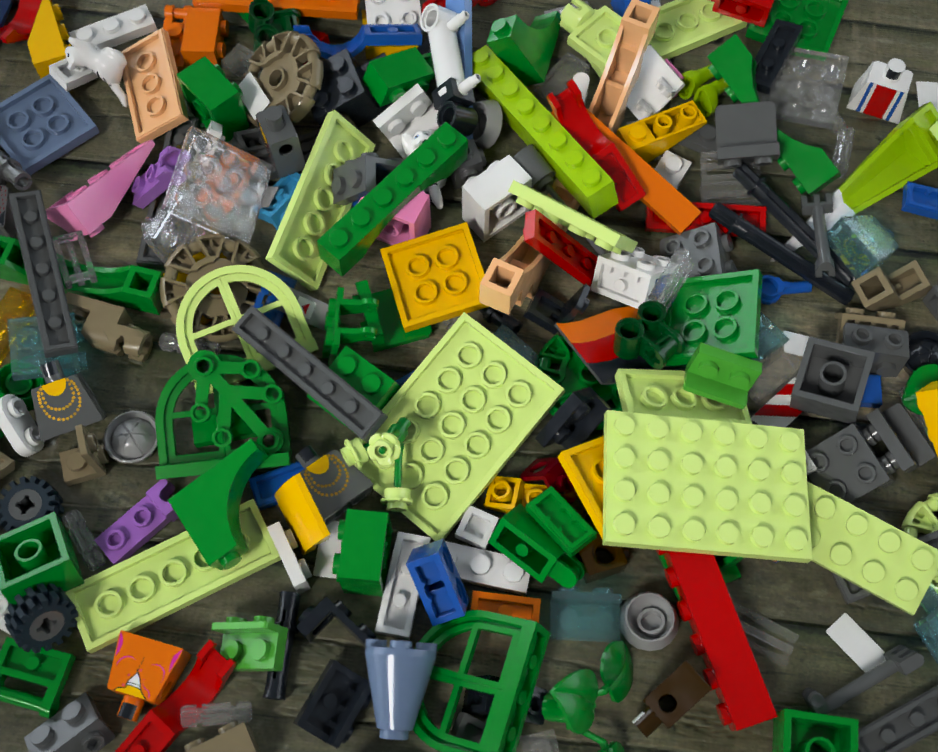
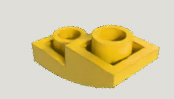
M496 476L488 486L484 507L505 514L518 504L526 508V504L545 491L547 486L527 484L521 478Z

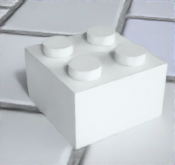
M510 155L502 160L494 161L487 170L478 176L470 177L462 186V219L468 223V226L483 242L519 219L526 212H529L528 208L516 203L518 196L508 192L513 180L532 187V177Z

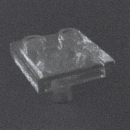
M175 189L171 190L155 218L151 216L145 217V221L151 222V224L142 222L141 225L144 234L143 240L164 265L179 246L183 243L187 245L195 241V237L205 235L208 226L184 193Z

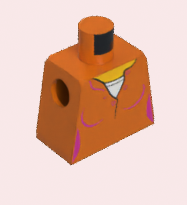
M121 630L108 680L109 690L124 695L116 716L137 722L145 702L158 706L166 700L188 664L191 654L183 648Z

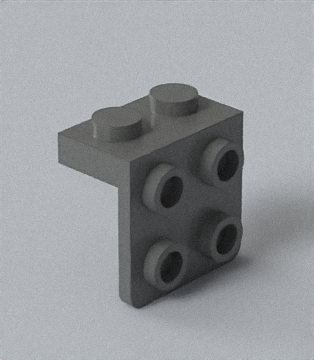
M773 101L719 105L715 109L717 165H724V168H738L742 166V163L754 162L755 166H765L773 164V161H778L780 146L779 142H777L776 105Z
M366 152L362 153L361 157L345 161L344 165L333 169L331 185L333 204L344 206L366 196L376 187V183L379 184L404 159L380 158L377 153Z
M715 222L682 232L681 235L676 234L663 238L660 241L661 256L670 258L672 264L680 266L679 273L670 275L669 280L737 272L735 263L731 260L730 251L734 249L732 239Z
M854 423L807 451L817 468L815 472L808 475L812 483L848 503L856 501L878 487L886 488L896 482L892 476L896 470L885 455L882 457L878 455L873 447L878 443L867 427L861 429L860 426Z

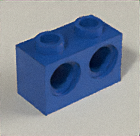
M444 538L412 549L406 566L432 626L465 616L469 597Z

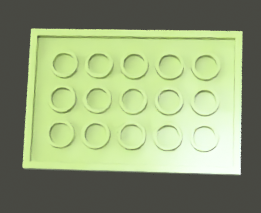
M463 312L382 409V412L388 418L376 431V433L387 432L390 426L396 424L401 417H405L411 422V426L407 430L408 436L403 442L401 488L411 490L413 503L407 506V511L401 513L434 541L442 538L445 539L468 508L475 503L565 392L562 386L465 312ZM359 437L362 444L367 443ZM369 457V461L362 464V468L358 470L371 480L373 489L384 498V489L394 487L395 459L392 464L383 466L379 465L378 461H374Z
M607 410L604 414L603 545L799 563L812 561L804 429Z

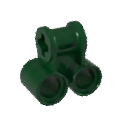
M254 0L249 6L248 27L254 34L253 51H256L263 43L262 41H271L273 35L284 31H293V25H300L302 18L300 11L294 8L274 11L273 5L267 0Z
M646 301L638 307L637 319L629 317L618 321L615 327L613 350L621 359L631 360L640 355L653 368L662 369L670 357L674 354H681L685 350V342L676 330L665 324L666 308L657 301Z

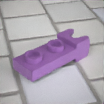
M167 146L160 152L158 162L155 165L151 164L147 172L141 177L137 176L132 185V192L134 193L132 205L144 209L170 186L177 188L187 178V174L182 173V170L190 160V155L173 146Z
M161 479L146 492L144 498L94 540L114 565L128 559L169 522H174L179 518L168 502L169 496L175 491V486L169 480Z

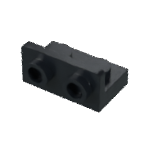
M591 387L572 392L535 439L543 448L557 443L567 450L583 444L603 422L605 412L612 409Z

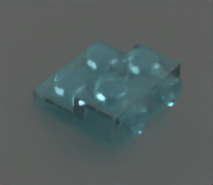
M74 312L70 313L78 345V353L45 358L36 316L7 319L11 372L14 381L44 378L39 366L55 360H59L65 377L77 373L82 374L81 370L88 369L86 351H79V343L85 342V338L81 334L83 324H76Z

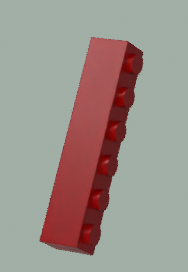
M656 550L659 556L664 555L668 568L664 569L666 579L671 589L676 587L681 601L677 602V607L684 622L689 621L693 635H690L691 645L697 656L702 655L707 668L703 670V676L712 690L715 689L720 702V704L716 705V710L723 726L729 725L730 731H739L778 717L715 556Z

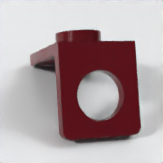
M557 457L538 458L519 475L523 481L543 480L547 488L552 486L570 505L579 497ZM546 466L544 469L533 473L536 469Z

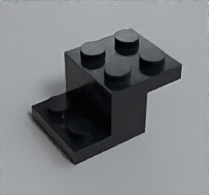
M347 48L323 61L324 76L321 90L316 91L313 98L316 102L311 108L313 117L319 125L323 124L328 112L336 110L339 114L345 111L359 128L375 119L393 104L390 103L380 107L362 81L369 61L360 66ZM384 52V53L378 55L377 57L371 59L370 61L375 60V59H378V58H381V57H385V56H387V55H386V53Z

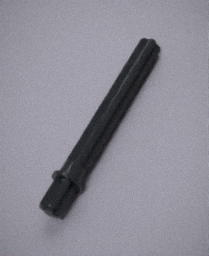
M742 163L741 167L736 168L733 176L748 190L747 195H753L763 206H766V209L817 259L814 230L765 183L767 180L765 177L760 178L746 163ZM829 246L830 255L835 265L834 277L846 286L850 285L857 278V272Z
M719 202L710 210L709 217L727 228L728 234L732 232L741 239H744L841 304L847 305L855 295L854 290L836 278L828 277V273L822 271V277L815 278V265L743 218V213L738 215Z

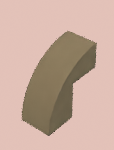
M917 260L908 263L889 275L880 267H877L851 282L864 307L871 311L886 310L912 302L927 295L933 287Z

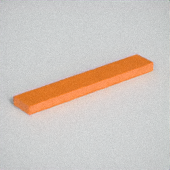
M587 109L597 128L608 140L615 144L647 195L639 200L678 235H681L700 215L701 211ZM552 110L551 114H552L553 117L557 120V118H556V116H555V114H554V112H553V110Z

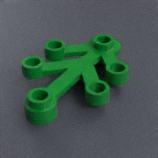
M200 350L194 353L188 361V372L197 381L195 405L190 409L191 419L197 423H204L211 418L212 410L208 406L211 384L219 393L217 429L212 434L213 444L219 448L228 447L232 444L234 439L231 431L233 408L256 434L257 443L263 447L267 454L278 452L284 445L283 433L277 428H268L243 399L264 400L269 404H277L283 398L282 388L275 384H270L266 387L230 385L221 374H242L247 379H256L262 372L260 363L252 359L244 362L220 361L219 357L209 350ZM203 360H207L210 364L209 370L205 373L199 370V363ZM250 363H254L257 367V372L252 376H249L245 371L246 366ZM271 388H276L279 392L278 398L274 401L267 397V392ZM200 406L206 409V416L203 419L197 418L195 414L196 409ZM221 431L228 434V441L225 444H221L217 440V436ZM268 434L273 435L276 440L272 447H268L264 443V437Z

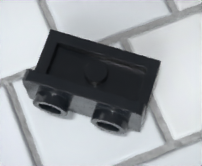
M330 659L293 723L328 745L338 749L341 743L344 744L349 740L354 731V720L360 711L366 709L372 699L369 679L362 678L339 662Z

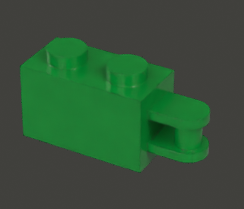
M413 47L369 61L362 81L380 107L394 103L417 83L424 92L429 89L431 80L435 79L431 52L421 55L419 50Z
M518 504L501 518L488 541L489 544L540 583H543L550 576L563 587L572 588L585 576L586 569L583 563L574 556L570 558L521 504Z

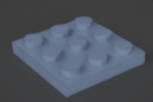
M50 74L0 103V146L10 158L17 160L21 164L22 169L29 175H32L100 133L96 124L70 93Z

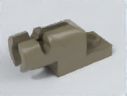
M71 292L66 293L70 316L74 320L84 323L81 334L91 347L113 353L116 356H123L125 353L128 354L129 359L145 362L148 359L154 338L150 335L151 332L132 324L133 321L124 307Z

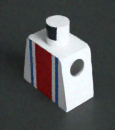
M891 59L888 64L880 61L872 62L854 84L846 108L899 124L913 73L905 69L906 65L901 59Z

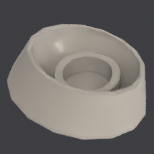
M494 99L478 101L473 104V109L478 115V123L473 132V139L476 146L483 150L489 149L496 142L502 129V108L498 101Z
M132 410L115 417L107 426L103 438L105 450L110 457L122 463L133 464L144 462L150 458L158 447L156 425L153 416L143 411Z
M650 591L636 593L628 598L620 609L618 620L621 633L627 642L637 649L645 651L661 650L669 645L677 635L679 627L677 610L670 600L659 593Z

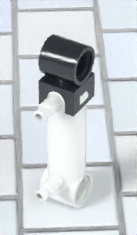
M431 3L423 10L420 25L422 30L428 33L437 88L432 91L434 108L438 110L437 124L438 127H441L447 122L463 136L467 137L477 127L478 115L470 106L475 103L473 88L481 82V76L476 73L465 79L457 32L465 24V21L469 19V13L462 11L460 14H457L452 10Z

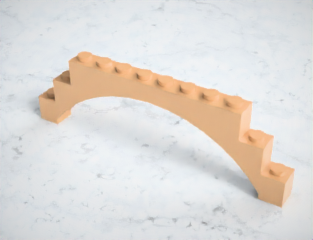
M631 0L621 19L611 53L588 109L614 134L617 133V129L624 119L628 97L639 78L643 56L655 33L660 12L659 7L639 0ZM556 178L552 188L567 206L578 210L580 204ZM553 222V223L556 224L559 228H561L563 231H565V232L567 231V228H568V227H565V226H563V225H561V224H559V223L557 224V223ZM522 235L500 259L493 258L480 282L479 303L509 315L514 305L521 307L526 297L532 298L551 260L527 244Z

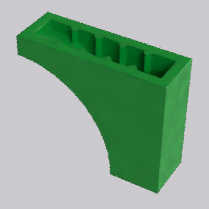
M554 11L535 16L531 26L525 24L518 15L500 18L492 23L486 43L524 86L545 82L560 30V13Z
M249 439L168 499V502L207 564L219 570H227L234 567L242 560L241 556L249 550L240 528V501L250 476L269 457L263 447L252 439Z

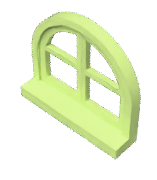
M230 265L207 273L189 288L178 309L176 336L186 364H188L190 357L198 351L195 343L196 339L235 325L244 315H241L228 284L231 282L254 283L270 291L278 301L257 309L261 313H266L283 306L296 337L294 340L311 354L319 350L301 307L291 289L280 278L258 267ZM218 287L231 319L193 333L194 316L199 304L207 294ZM238 335L247 356L245 359L256 360L266 371L277 368ZM224 374L225 380L230 385L247 380L241 374ZM194 380L193 382H194V384H195L194 387H195V390H196L197 381ZM210 384V393H209V394H212V393H213V386Z

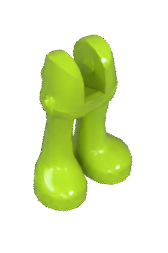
M710 65L698 70L681 73L684 76L683 82L686 85L678 93V96L682 99H689L694 95L693 101L705 118L715 112V109L718 107V96L728 87L723 78L719 81L715 80L703 85L714 77L708 69Z

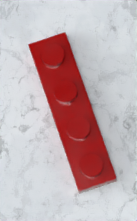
M691 202L701 213L684 232L715 222L727 234V228L709 217V212L716 203ZM722 204L738 215L743 213V218L766 233V206ZM646 206L645 231L676 233ZM732 232L729 234L732 237H738Z
M538 210L526 212L523 229L524 241L583 285L587 284L591 287L598 257Z

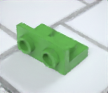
M700 342L686 365L683 389L739 409H744L747 405L748 391L761 375L763 363Z
M254 616L253 621H247V619L241 617H226V622H213L211 630L223 634L220 654L227 661L229 658H233L237 662L232 672L282 671L288 628L274 624L275 618Z

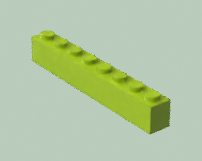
M487 45L472 53L473 75L476 73L481 76V82L475 88L486 100L494 99L498 101L502 108L503 119L527 146L533 144L556 172L555 177L584 210L595 219L618 204L614 181L495 53Z

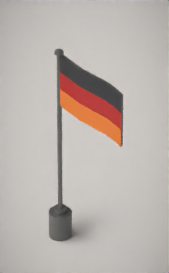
M533 144L521 149L513 159L532 177L531 188L540 192L547 190L553 199L565 204L552 188L555 181L553 177L556 174L554 169ZM586 238L599 255L606 254L600 246L594 243L595 240L592 241ZM634 307L615 308L581 321L555 323L554 325L601 385L616 384L614 375L618 368L657 370L650 366L640 355L635 359L625 360L619 358L614 353L613 344L616 324L623 318L637 319L638 309Z

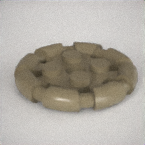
M297 31L278 33L272 36L271 41H264L256 49L249 60L250 66L247 73L244 72L242 80L251 72L270 101L265 110L270 106L284 105L285 108L287 107V113L291 122L295 121L298 123L309 113L316 102L313 100L316 91L321 90L324 65L319 60L321 52L316 43L306 34H300ZM261 69H263L262 72H261V74H260V77L257 78V77H258V73L260 72ZM246 111L247 118L258 127L257 120H254L250 112Z
M208 234L195 237V241L187 245L183 243L179 246L164 265L166 271L164 277L160 278L159 283L163 308L168 309L172 316L170 320L176 326L177 313L180 307L179 302L183 300L189 288L202 276L215 269L230 265H249L266 271L269 268L264 267L261 261L262 256L252 246L240 239H237V241L228 239L223 234ZM222 250L233 252L231 261L220 258ZM202 252L205 258L195 262L192 256ZM178 273L188 274L185 283L176 281ZM249 282L228 283L242 315L251 305L254 306L255 304L254 302L247 301L248 291L256 293L258 296L262 290L260 289L261 286ZM210 292L201 301L194 316L193 333L209 328V326L200 324L202 315L207 319H213L212 326L229 320L228 317L230 315L221 294L214 295ZM264 296V299L262 301L263 306L268 296ZM234 325L203 337L208 339V342L214 343L239 339L237 333L232 330Z

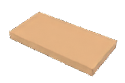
M162 27L121 51L127 61V65L123 69V80L136 141L140 144L151 139L153 140L189 120L183 92L176 75L178 71L169 33Z

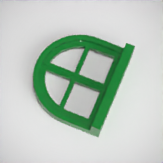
M217 355L220 361L244 362L247 360L233 355ZM207 360L199 363V370L202 373L209 370L210 364ZM250 363L246 366L245 371L249 376H252L257 372V367L254 363ZM188 364L179 369L169 379L157 403L155 425L159 466H155L156 480L202 475L236 450L232 449L231 445H229L228 447L219 448V451L177 455L174 419L190 417V411L175 412V407L184 389L195 380L188 372ZM263 368L258 378L250 379L258 387H266L270 384L278 385L274 378ZM213 387L215 408H211L212 415H216L217 424L219 393ZM271 388L267 392V397L272 401L276 400L279 396L276 388ZM284 395L277 404H248L252 410L270 409L272 427L279 429L284 435L283 447L276 453L268 454L269 457L256 469L291 465L293 457L288 410ZM206 409L196 410V416H205ZM224 431L219 432L218 441L221 444L227 443L228 434Z
M483 610L466 611L465 616L433 626L419 642L437 644V651L451 638L464 632L471 631L458 672L434 666L430 676L431 680L454 685L440 729L430 719L423 700L413 728L415 734L424 743L439 752H516L551 632L536 621ZM481 631L512 637L499 682L468 675ZM463 688L494 696L480 744L449 735Z

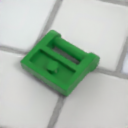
M6 637L0 651V701L37 711L40 717L50 719L58 711L60 697L76 656L54 649L46 651L44 647L41 648L40 653H34L32 649L30 652H26L16 644L13 638ZM7 676L48 687L44 698L5 687L4 683Z

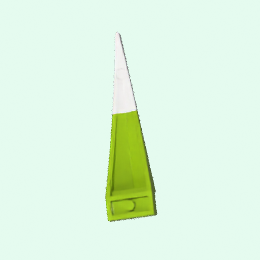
M932 102L923 104L909 117L901 121L832 193L833 213H825L827 231L901 189L908 181L913 182L938 168V140L929 130L938 121V112ZM811 216L806 223L814 230ZM794 236L784 244L793 251L803 246Z

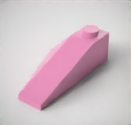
M151 139L137 145L109 165L111 170L105 169L87 180L89 183L88 187L84 185L66 194L45 210L47 219L76 238L89 235L91 238L100 233L105 228L103 223L111 218L155 146L154 141Z

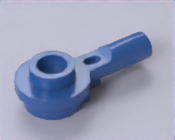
M764 275L762 277L761 303L767 305L774 304L780 299L781 295L810 293L812 291V284L808 281L783 282L779 277Z

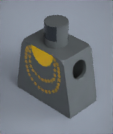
M59 360L39 366L46 384L31 389V395L41 441L73 431L76 425L83 424V426H87L107 417L81 373L65 377Z
M309 445L296 455V459L304 468L299 473L326 526L346 513L347 509L353 508L371 495L373 488L371 480L354 465L349 467L342 454L337 450H331L320 458L313 447Z

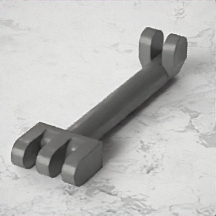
M825 193L824 201L821 202L819 194H813V202L808 203L807 195H801L802 216L812 215L818 256L815 262V278L822 277V271H828V277L835 276V265L830 255L825 213H833L832 193Z
M897 645L883 654L885 662L824 698L811 687L803 690L802 697L812 713L828 714L896 672H900L905 676L924 664V657L904 645Z

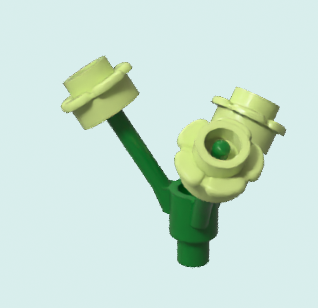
M401 417L396 424H392L387 432L372 435L369 442L362 444L358 437L350 441L345 439V447L340 449L346 464L349 467L354 465L357 469H361V465L368 462L369 457L374 461H378V464L383 466L392 464L395 459L394 487L385 488L384 498L380 499L382 504L387 505V510L393 512L407 511V506L413 503L411 490L401 488L403 442L407 438V430L411 426V422L405 417Z

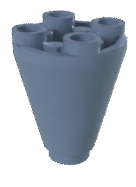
M366 639L365 659L376 728L380 729L379 738L390 740L409 739V731H413L436 661L437 644L416 642V649H412V641L390 640V647H387V640Z

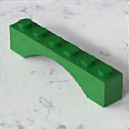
M734 34L707 56L712 63L708 69L717 81L721 78L725 80L728 87L724 90L734 103L738 100L741 103L760 102L756 85L757 62L739 37ZM777 128V142H779L780 155L777 162L784 171L789 168L796 176L791 181L801 194L807 191L812 197L813 194L818 193L841 176L822 148L809 146L794 140Z
M445 122L317 240L320 258L343 277L365 256L381 231L409 201L430 185L448 178L468 159V139Z
M0 235V279L29 285L19 240ZM57 257L65 294L71 292L113 305L160 315L163 305L160 298L159 283L160 278L164 277L161 271L135 265L116 268L96 267Z

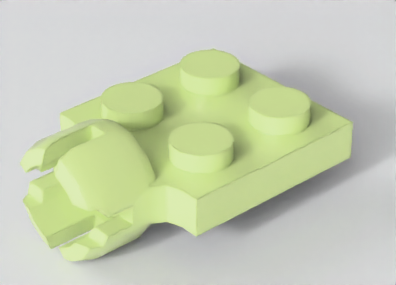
M572 0L571 3L578 8L576 9L568 3L560 15L561 22L559 23L564 30L570 33L567 44L604 71L622 17L606 5L597 10L593 9L583 0Z

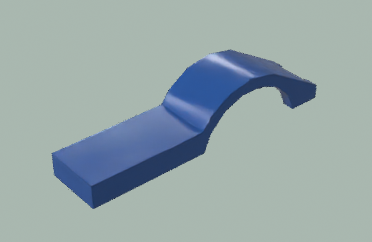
M418 24L362 25L359 33L351 41L341 45H330L320 41L312 34L309 25H293V31L306 34L316 43L321 52V57L324 59L330 58L345 48L354 57L362 52L365 46L422 45V32Z

